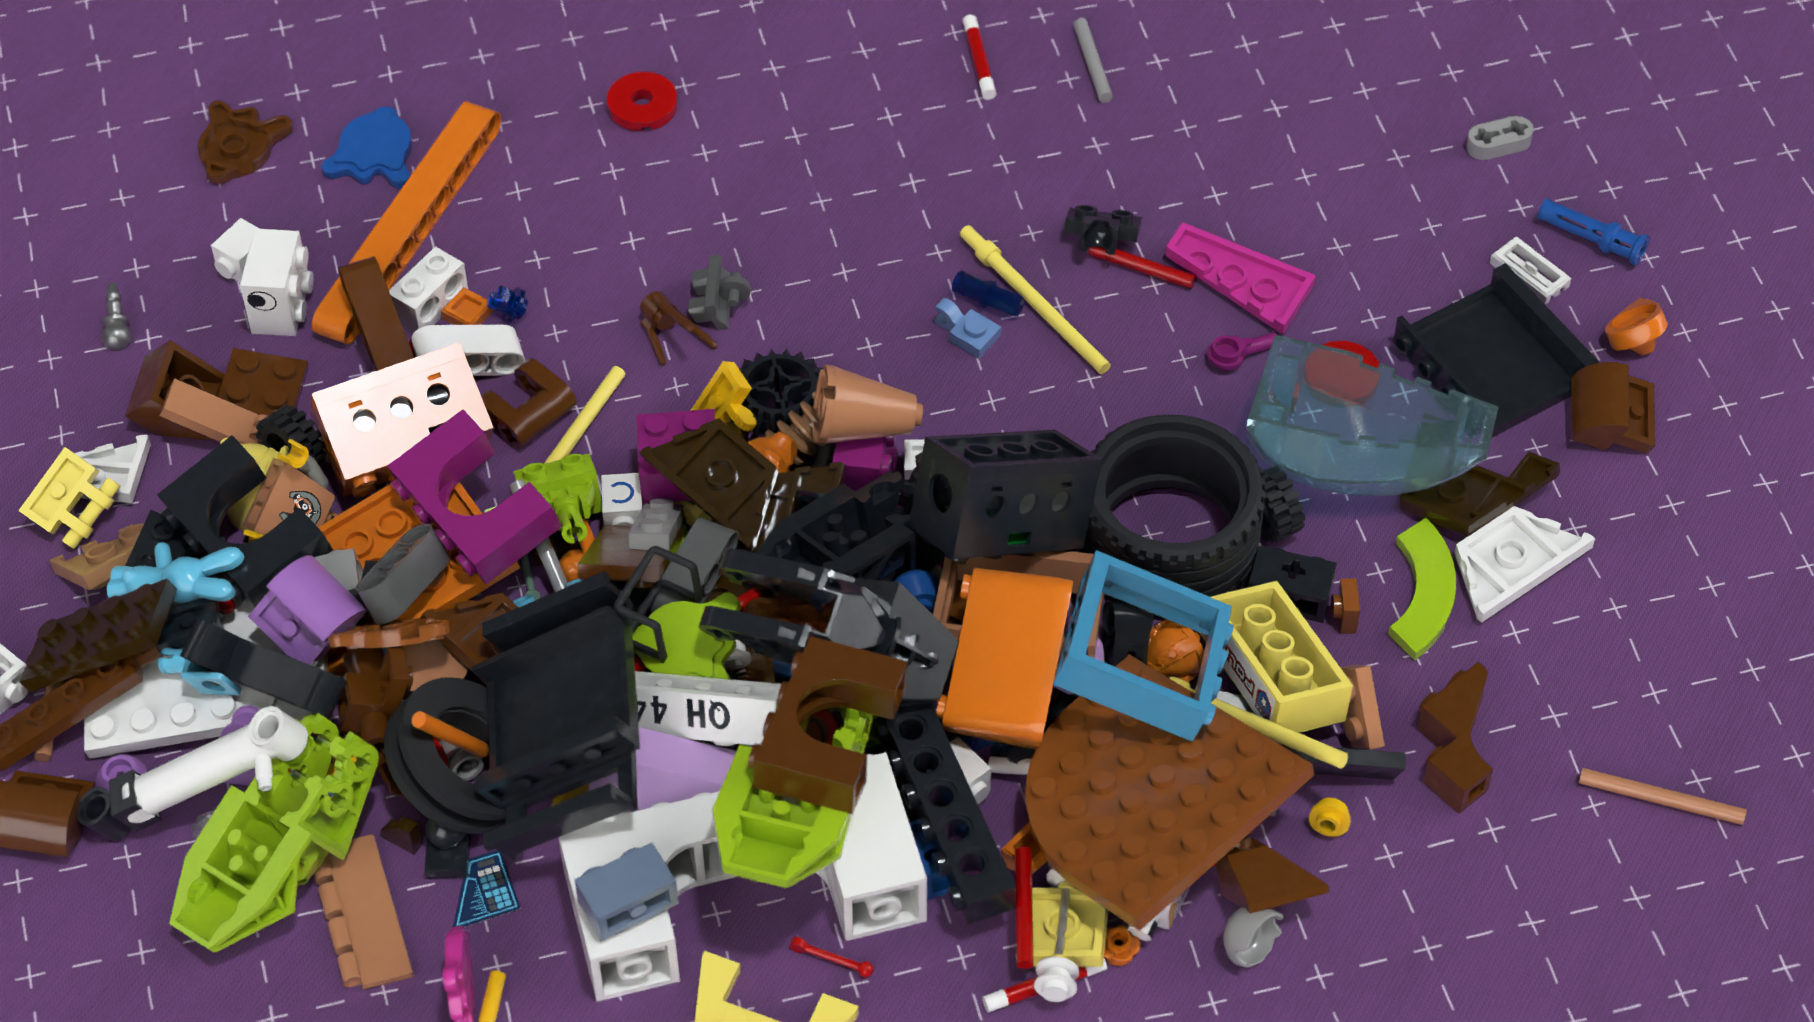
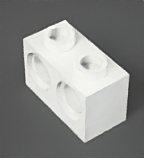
M435 246L389 290L404 329L413 334L421 327L435 325L442 318L441 310L463 287L468 289L464 263Z

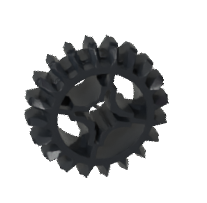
M771 348L767 356H762L756 352L754 361L744 359L742 369L739 370L752 389L741 405L751 410L754 415L753 417L756 418L757 424L752 430L756 438L764 436L768 429L775 434L780 432L776 424L779 420L790 426L792 422L788 413L792 410L802 416L804 414L800 406L802 401L813 407L814 400L811 394L815 392L820 370H823L822 367H817L814 358L805 360L802 351L792 356L787 348L783 354H776Z

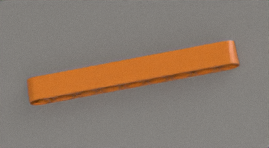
M467 101L460 105L349 264L375 256L388 290L392 288L496 138L501 125V114L498 111ZM339 276L314 313L312 331L321 336L350 345L358 337L360 331Z

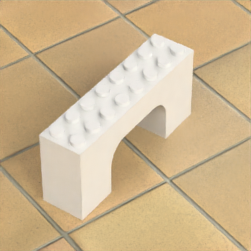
M886 752L877 755L867 754L866 785L854 813L851 815L841 859L815 872L826 882L830 890L845 941L927 922V877ZM719 792L699 793L690 799L673 803L661 802L647 809L630 813L622 812L558 837L564 874L596 1002L680 982L676 942L668 909L601 941L578 903L574 879L580 877L592 867L603 866L620 858L629 849L641 848L653 842L675 878L678 896L696 886L738 877L723 873L712 813V808ZM786 796L784 798V801L798 805V802H800V800Z

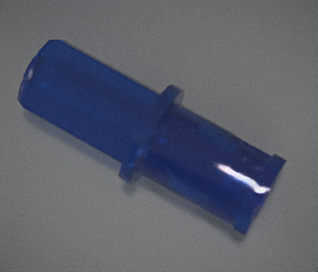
M963 270L956 274L952 283V292L979 302V305L983 308L990 306L1015 317L1020 315L1025 305L1021 295L997 286L995 280L986 281Z

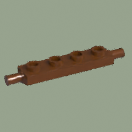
M156 646L79 674L0 724V770H6L143 681L142 669L159 657H163L160 654L159 648Z

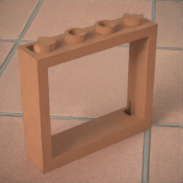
M1072 551L1034 552L1033 556L1006 554L1002 555L1000 559H989L983 556L969 557V560L965 562L953 561L945 556L933 615L959 641L962 625L948 624L956 583L957 580H963L964 574L972 575L974 568L1059 577L1073 580L1071 593L1077 594L1082 576L1094 554ZM1103 592L1085 654L1093 658L1096 655L1105 595ZM1062 637V643H1061V648H1060L1058 663H1059V660H1060L1061 652H1062L1063 645H1064V641H1065V638H1066V637ZM957 649L953 658V662H955Z

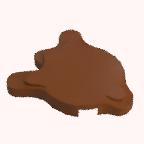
M434 618L393 620L385 624H376L374 621H370V624L367 626L351 627L348 631L330 634L328 637L329 647L357 649L411 645L444 639L445 634L451 633V627L448 620H434Z

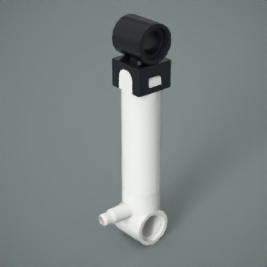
M264 707L254 715L250 724L142 775L132 769L109 780L110 791L102 787L90 789L80 799L76 814L77 819L82 825L104 838L116 841L125 837L131 829L138 832L161 821V811L255 768L259 789L268 791L272 788L273 778L271 760L277 758L281 761H289L299 756L308 740L306 727L277 707Z

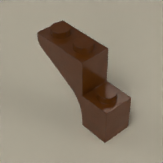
M1480 662L1474 664L1467 671L1464 669L1459 670L1453 675L1443 690L1439 693L1431 692L1419 706L1420 716L1417 729L1437 746L1426 760L1427 769L1424 783L1459 814L1488 791L1493 773V768L1478 754L1471 739V732L1483 698L1488 676L1487 669Z

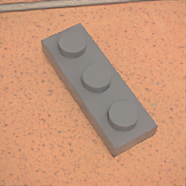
M664 498L653 499L650 501V504H644L629 532V549L648 550L652 546H659L669 550L684 520V505L674 504L673 500Z

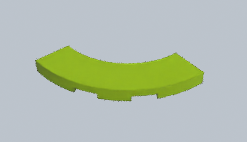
M1427 518L1399 534L1396 538L1397 547L1403 552L1411 566L1414 580L1416 581V589L1409 608L1389 627L1388 635L1414 661L1426 653L1443 633L1453 609L1456 593V572L1450 550L1436 527Z

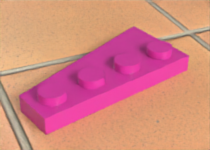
M1184 222L1181 223L1166 246L1165 256L1191 274L1196 275L1197 278L1282 335H1284L1315 286L1316 275Z

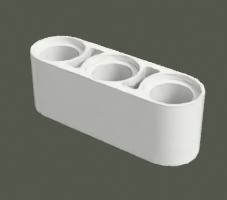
M428 325L416 330L411 337L416 357L460 342L473 376L511 375L516 368L525 362L517 333L509 325Z

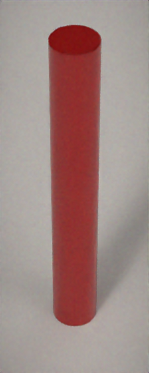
M1090 247L1088 250V255L1188 289H1192L1195 284L1196 275L1119 249L1113 255L1107 254L1106 249L1101 247Z
M1019 847L1015 849L1017 967L1029 969L1034 966L1032 850L1028 847Z

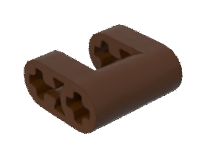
M529 358L514 370L517 382L531 396L518 408L515 409L491 390H487L481 395L493 425V432L517 450L577 405L576 396L571 388L534 358Z

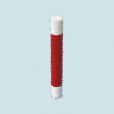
M967 15L963 18V24L983 98L990 100L996 96V90L979 26L974 15Z
M1105 959L1103 960V967H1078L1079 975L1074 981L1107 970ZM1037 977L982 996L986 1011L989 1013L1039 995L1034 988V982Z

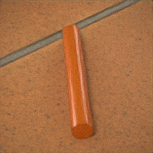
M422 711L416 712L412 717V725L474 756L484 758L489 753V745L486 742Z

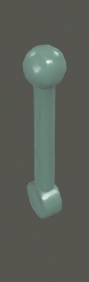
M528 554L521 558L527 587L525 596L533 595L534 599L537 600L541 598V595L535 590Z

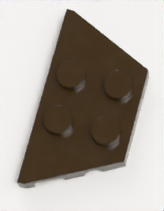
M720 418L701 425L695 431H685L675 435L670 442L652 449L650 446H647L639 452L640 456L715 522L738 531V541L750 552L755 549L778 470L774 464Z

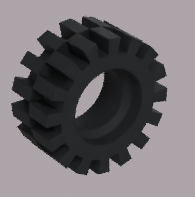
M284 405L257 424L256 429L258 432H256V438L261 440L258 444L268 448L272 447L280 452L282 447L288 446L290 452L291 444L287 441L293 439L308 449L309 455L316 460L319 466L324 463L327 452L323 450L326 448L325 442L319 440L322 434L319 430H314L313 425L315 423L313 420L309 419L307 421L306 413L302 410L298 412L296 406L292 405L289 407V405Z
M1272 466L1262 471L1266 493L1261 534H1263V538L1266 541L1270 540V543H1275L1301 531L1305 526L1303 521L1306 519L1305 514L1301 511L1304 509L1303 503L1299 502L1297 498L1300 495L1297 490L1294 491L1292 488L1294 483L1291 479H1286V473L1283 470L1280 471L1279 467Z

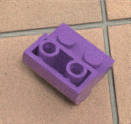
M308 555L289 564L266 586L269 592L248 617L289 657L316 666L331 648L329 647V635L348 631L349 628L355 627L368 610L312 555Z

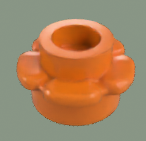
M1118 925L1115 928L1108 927L1106 930L1104 959L1112 965L1122 966L1128 964L1140 950V940L1127 930L1128 926ZM1121 941L1123 945L1118 946L1115 944V942Z

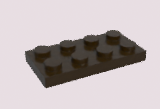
M164 579L151 585L144 584L137 590L121 596H112L105 602L92 607L80 608L73 614L57 620H48L37 632L38 637L31 654L26 659V667L19 682L28 692H32L156 647L177 588L168 579Z

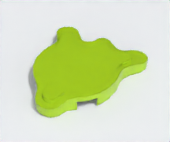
M727 592L707 603L698 604L678 601L661 606L648 618L657 621L661 626L667 659L660 661L633 649L634 655L639 656L645 666L653 673L730 679L729 674L725 670V663L736 649V641L724 639L723 642L716 641L713 636L701 631L698 625L706 606H717L740 611V601L734 594ZM643 624L638 626L632 634L633 640L657 650L653 629Z

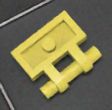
M64 447L19 509V512L53 535L62 523L70 527V530L62 541L75 550L83 537L88 539L94 530L91 526L104 508L109 510L115 501L112 497L121 485L107 477L102 486L97 489L91 483L100 471ZM83 494L91 498V501L77 518L70 512Z

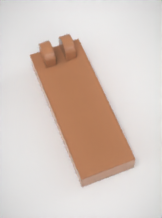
M174 379L171 383L159 415L219 442L233 435L240 444L260 443L261 440L256 438V432H258L256 426L260 423L259 421L267 417V415H258L177 379Z

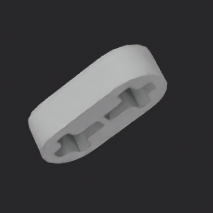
M1512 116L1476 125L1469 130L1466 144L1467 152L1476 159L1489 160L1524 151L1531 144L1534 130L1533 124L1524 117Z

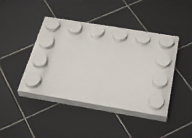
M234 596L232 599L235 603V610L230 614H224L223 626L225 630L240 638L288 656L248 617L255 607L249 601L242 605ZM173 601L171 607L184 603ZM326 653L315 667L328 672V656ZM157 659L142 669L143 681L84 719V751L89 759L220 737L223 729L231 723L235 711L244 705H252L259 709L274 706L298 721L314 713L237 682L234 683L241 688L240 695L202 694L183 680L181 673H162ZM214 682L211 683V684H214V685L222 686V685L217 684V683H214Z

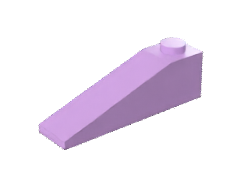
M639 727L640 749L636 750L637 811L650 808L661 802L673 803L690 799L699 793L719 792L737 751ZM618 772L589 783L588 791L609 783L618 788Z

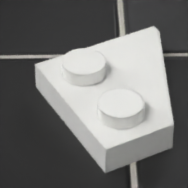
M148 435L136 436L137 443L114 449L113 443L99 446L89 452L81 451L75 454L100 471L91 483L93 486L99 489L107 477L121 485L112 499L115 502L133 503L151 446ZM83 494V496L81 497L84 499H91L85 494Z

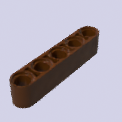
M375 256L338 267L344 292L374 371L413 359L412 350Z

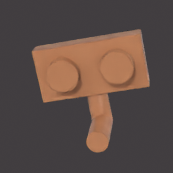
M1351 664L1340 667L1353 684L1347 717L1344 722L1345 734L1351 742V747L1368 750L1384 747L1370 665Z

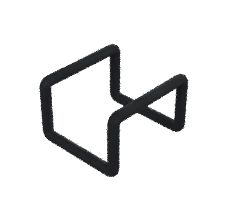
M652 546L647 550L615 601L614 609L617 613L632 619V634L639 623L653 629L657 650L633 640V649L657 660L664 661L667 659V652L661 626L657 621L644 615L662 587L695 602L703 600V592L698 567L694 562L659 546ZM655 554L690 569L694 592L668 580L660 579L658 582H655L637 612L623 606Z

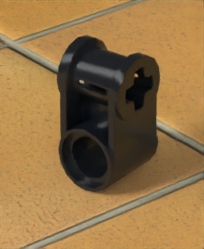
M1120 599L1105 601L1102 610L1103 625L1101 635L1104 662L1115 667L1130 654L1147 665L1153 613Z

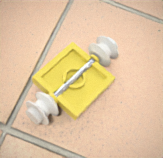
M1048 862L1051 870L1047 873L1046 879L1052 888H1032L1033 967H1036L1038 975L1034 982V988L1046 1000L1061 1002L1071 998L1077 992V984L1074 980L1079 975L1078 967H1103L1108 910L1068 883Z

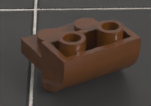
M1602 362L1580 369L1572 376V440L1602 450H1607L1615 443L1646 454L1655 447L1654 383L1630 376L1629 365L1624 363Z
M16 770L9 782L0 780V847L10 850L45 853L50 856L67 857L82 834V824L78 821L76 815L80 799L87 791L96 787L95 782Z

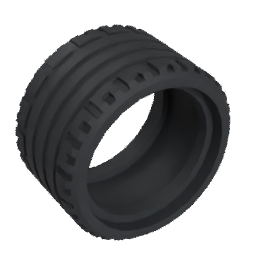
M1178 414L1152 415L1135 419L1105 435V439L1100 440L1096 444L1095 450L1091 451L1102 458L1092 510L1089 515L1090 519L1084 548L1078 549L1079 552L1094 554L1097 550L1209 597L1242 589L1245 581L1251 576L1258 552L1266 493L1262 469L1257 465L1256 457L1250 453V449L1246 444H1242L1237 436L1231 434L1225 428L1215 425V423L1193 416ZM1152 489H1176L1196 494L1211 501L1221 509L1230 523L1217 534L1206 539L1188 543H1166L1147 539L1128 530L1117 520L1111 510L1123 499L1135 493Z

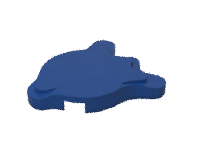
M380 107L371 113L355 118L344 127L335 153L321 164L322 174L328 179L351 176L361 184H368L374 176L383 175L394 188L401 189L410 177V173L405 166L413 145L409 127L397 115L396 109L392 107Z

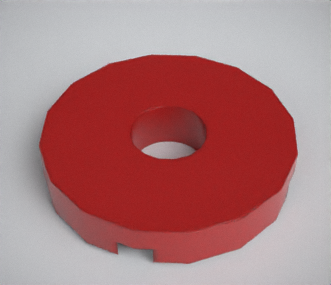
M634 72L624 75L616 80L608 90L607 107L610 117L620 127L632 131H642V128L651 127V130L660 128L671 121L677 112V91L673 83L666 77L653 72ZM640 99H647L650 101L649 103L644 105L634 103L635 101Z

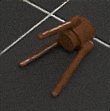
M652 292L642 300L640 311L645 318L640 324L647 332L661 366L666 365V359L655 332L656 328L666 330L677 322L686 331L695 334L712 349L718 347V344L682 314L663 292Z

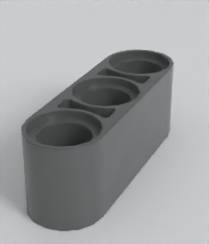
M699 517L691 527L676 554L697 565L703 600L695 602L662 587L649 607L650 612L653 613L661 606L671 602L705 603L721 576L718 574V568L725 549H736L739 536L738 531ZM671 561L661 579L668 580L694 592L690 569Z
M418 525L403 534L356 585V591L376 624H385L401 616L449 563L450 558L432 525Z

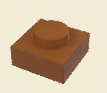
M1341 578L1338 594H1332L1331 614L1332 618H1339L1340 634L1357 633L1360 616L1357 578Z

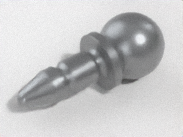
M110 282L106 292V301L108 302L106 304L107 316L102 319V324L105 326L102 332V341L109 350L120 351L131 344L132 332L127 326L129 318L122 313L121 294L115 282Z

